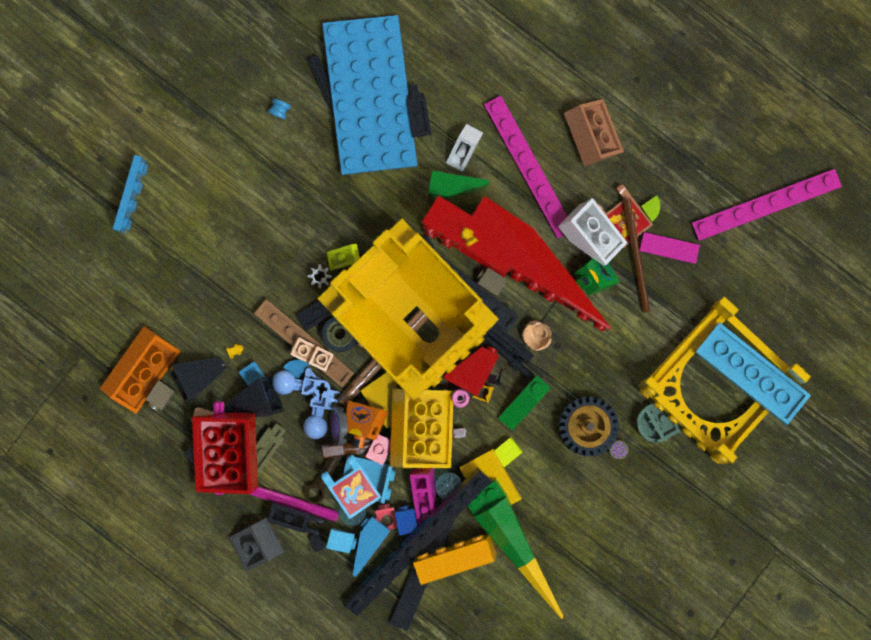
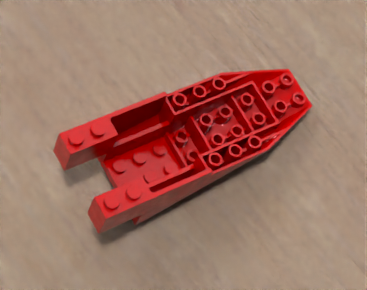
M440 196L437 197L422 221V229L425 230V235L432 239L437 237L442 240L440 244L446 248H455L502 277H505L509 272L511 274L509 277L519 283L522 280L527 284L526 288L535 293L537 290L543 293L542 297L551 303L554 300L577 314L576 317L584 322L590 321L594 323L593 327L603 332L604 330L608 331L611 329L534 228L485 196L472 216ZM464 228L472 230L473 237L477 238L478 241L467 246L466 239H463L461 236L463 235Z

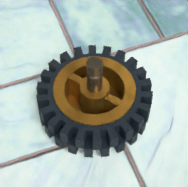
M578 398L569 403L560 416L559 434L568 449L582 456H597L612 447L619 433V422L615 410L600 398Z

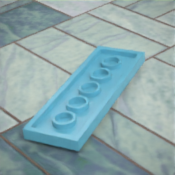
M721 323L716 326L695 352V354L786 426L811 396Z

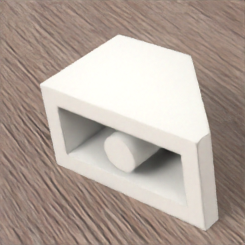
M466 124L446 163L463 172L483 132Z

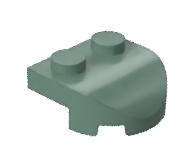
M653 402L639 412L636 423L639 433L645 440L659 443L682 430L678 423L675 425L667 418L669 416L668 413L664 410L662 412L653 405L655 403Z

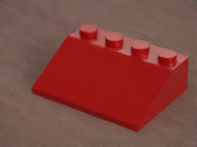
M255 413L193 416L196 492L252 494L258 488Z

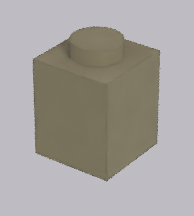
M490 268L486 271L482 270L477 277L479 280L478 285L495 297L498 296L508 281Z
M158 380L146 398L149 402L148 406L155 411L159 409L164 410L176 393V390Z

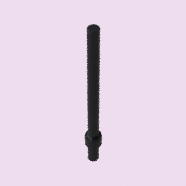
M487 333L483 336L484 341L497 350V353L506 359L515 371L518 370L527 379L533 375L519 358L511 355Z

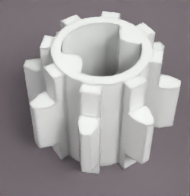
M319 264L316 270L311 268L313 274L308 275V278H313L311 285L313 286L317 283L319 289H321L324 283L328 286L327 279L332 278L331 275H327L329 268L323 270L321 264ZM320 271L324 272L325 278H322L321 282L316 281L315 275H318Z

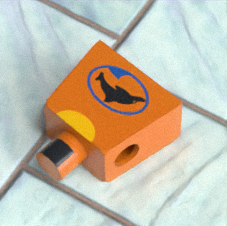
M348 401L346 412L348 433L355 434L351 446L363 449L365 438L376 440L388 415V411Z

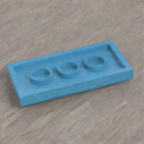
M134 155L113 226V230L126 234V230L129 231L131 228V213L136 211L138 203L135 201L136 196L142 191L143 183H141V179L148 170L147 161L137 155Z

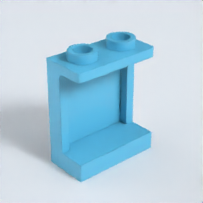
M355 457L382 497L377 502L385 503V500L390 499L392 489H389L388 486L390 481H394L396 470H392L393 467H390L389 464L384 463L381 465L375 461ZM348 460L346 461L343 476L353 470Z

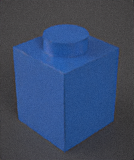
M409 505L398 507L399 511L395 512L399 535L412 533L418 527L414 508L410 509Z

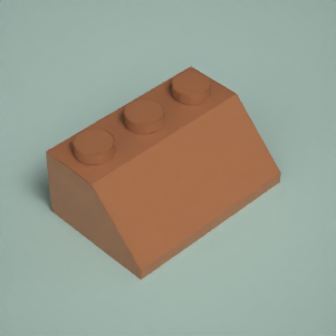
M603 99L579 105L564 113L584 166L603 161L624 152Z

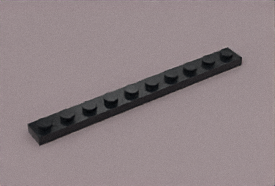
M477 467L343 602L344 607L358 616L492 482L491 478Z

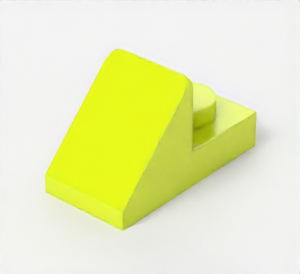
M357 244L326 252L330 271L351 267L360 259Z

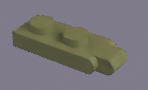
M278 423L275 424L273 429L269 427L256 444L258 474H260L285 439L282 435L286 429Z

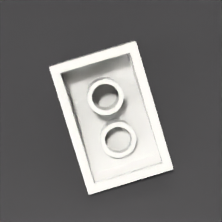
M593 198L579 204L558 226L571 243L603 266L607 265L627 244V241Z

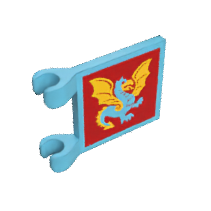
M354 455L347 457L353 470L336 482L332 480L328 472H324L321 475L323 481L349 519L382 498Z

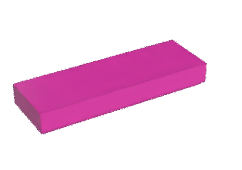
M644 232L639 250L644 253L696 264L700 245Z

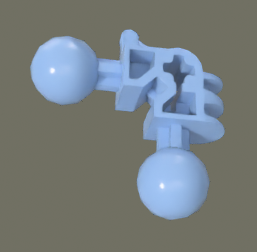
M306 368L304 380L295 379V376L286 370L277 372L272 379L273 389L277 393L287 395L296 390L302 391V395L309 396L312 394L314 396L310 402V407H313L312 415L304 421L303 430L311 439L323 437L327 431V423L323 418L324 410L332 411L333 403H338V400L334 399V395L340 392L331 390L329 383L317 377L311 368ZM321 384H324L327 391L323 392L321 401H319L320 393L316 389Z

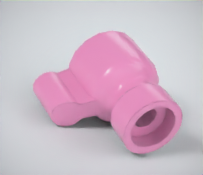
M456 389L452 397L453 405L458 408L465 407L470 398L468 392L464 389Z

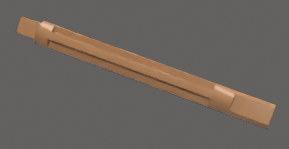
M419 309L407 324L416 332L428 320V317ZM373 358L337 397L338 401L346 407L348 401H352L383 367Z

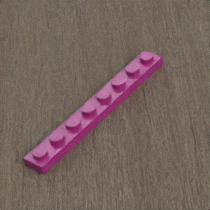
M499 96L484 104L558 239L564 236L558 226L568 216L503 98Z
M833 169L691 224L697 240L700 241L842 186L836 170Z

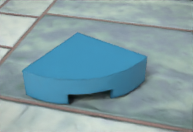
M293 360L288 362L283 368L299 379L310 364L302 360Z

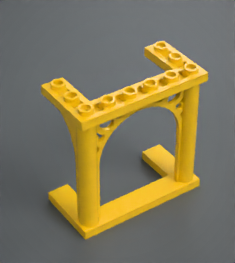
M726 297L716 301L710 307L711 311L653 374L638 385L640 388L639 392L647 399L650 397L655 402L653 405L662 412L664 410L668 413L669 416L667 418L675 425L678 423L683 428L682 432L689 438L693 437L697 441L696 445L702 451L707 450L711 454L710 458L718 465L720 463L722 465L729 464L735 461L737 458L734 454L736 448L769 413L755 401L739 418L726 423H712L697 417L685 404L680 389L682 371L689 359L719 323L725 322L757 353L796 384L806 383L811 377L797 363L788 366L734 316L738 309ZM672 376L676 378L675 383L666 382L668 379L671 380ZM671 386L676 389V394L671 397L665 396L663 394L664 388ZM677 399L680 404L676 407L675 403L669 401ZM687 414H691L692 418L688 419ZM701 425L707 427L706 435L703 429L700 430ZM714 427L720 431V438L716 442L712 440L710 435ZM729 427L731 430L726 432L728 435L725 437L724 428Z

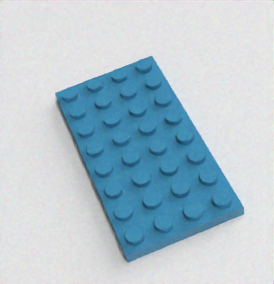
M398 15L322 23L341 175L417 167L415 143L407 106L408 88Z

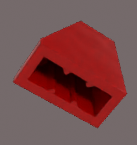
M488 345L486 348L481 347L456 366L449 374L447 373L444 379L478 396L499 357L496 354L497 350Z

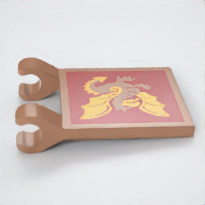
M619 185L616 188L618 194L623 199L631 198L632 210L636 216L635 227L638 237L650 228L653 223L632 198L625 186ZM622 200L605 215L627 241V244L624 246L626 247L630 243L627 222L624 220V215L626 214ZM598 204V206L601 208V210L605 213V211L603 210V208L601 207V205Z

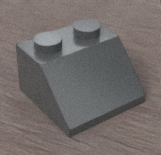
M267 518L229 537L246 572L284 553L271 525L267 522Z

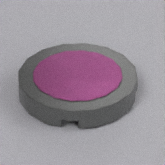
M333 407L331 411L330 429L335 445H344L346 443L344 435L348 433L347 417L345 412H342V407Z

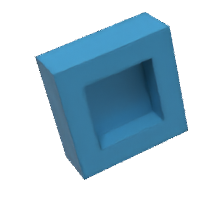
M255 361L239 371L248 386L256 379L265 377Z

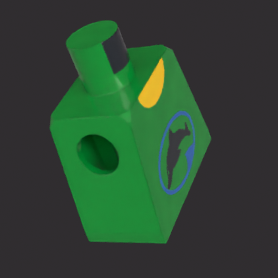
M592 257L575 271V276L578 279L576 281L577 285L581 290H585L589 296L606 291L620 282L609 263L603 266Z

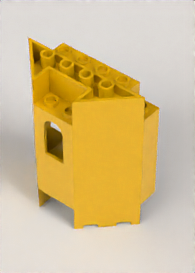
M401 219L392 229L383 232L373 242L374 246L347 271L343 270L330 283L331 286L318 300L414 400L430 386L435 387L440 383L445 372L449 374L456 367L454 363L457 360H464L471 353L469 351L470 348L472 349L474 346L477 347L484 341L483 336L499 319L433 248ZM416 306L438 328L439 336L436 341L431 343L423 341L403 320Z

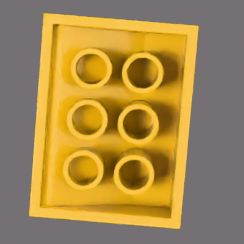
M393 389L390 467L451 468L452 397L454 391L425 390L413 400L404 389Z

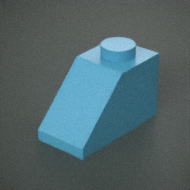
M332 528L326 548L350 553L351 549L355 550L357 538H354L355 533Z

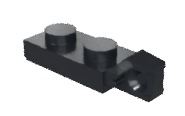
M418 84L410 85L411 95H407L412 136L417 138L432 135L426 97H424V93H419Z

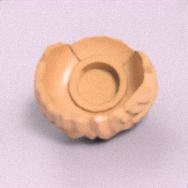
M533 320L526 324L522 336L527 346L539 351L550 345L552 332L547 324Z

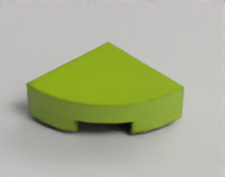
M655 196L641 206L651 222L656 219L660 211L658 196Z

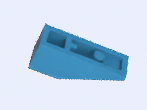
M372 516L371 519L367 517L361 524L363 529L360 532L353 576L355 577L391 531L388 526L375 516Z

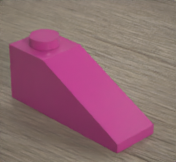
M414 468L410 474L417 526L437 508L434 468Z

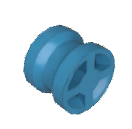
M273 98V105L268 109L267 113L285 120L286 111L291 106Z

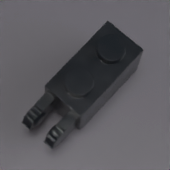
M274 502L267 522L302 533L308 532L320 536L321 531L307 526L309 520L317 524H324L325 520L312 516L310 513Z

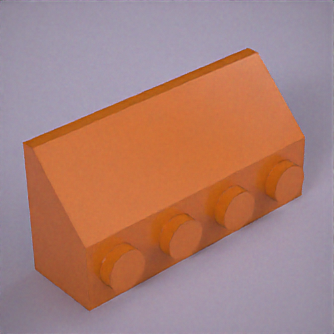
M144 326L100 387V390L114 401L137 414L158 380H161L181 351Z

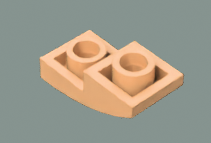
M297 337L289 353L325 372L334 354Z

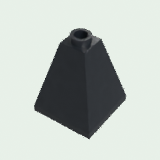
M218 357L175 364L170 368L169 373L187 405L224 372V369H226L222 358L218 359Z
M272 375L256 379L230 400L225 407L226 414L255 413V417H264L284 412L279 394L272 386Z

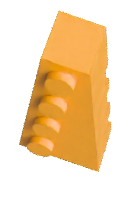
M486 533L466 541L457 542L447 548H438L431 554H420L413 564L422 585L494 562L497 552L492 538Z

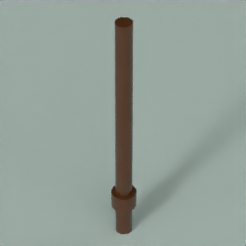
M631 198L623 199L626 214L624 215V220L627 222L642 311L643 313L650 312L635 227L636 216L632 210Z

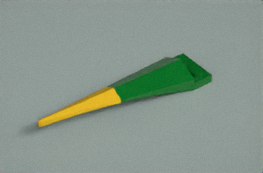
M497 479L492 480L468 505L469 509L478 523L555 613L563 619V614L530 548L506 492Z

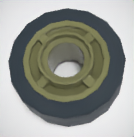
M335 317L327 320L323 326L322 338L326 346L331 350L345 352L356 344L357 340ZM344 329L345 337L337 339L335 337L336 330Z

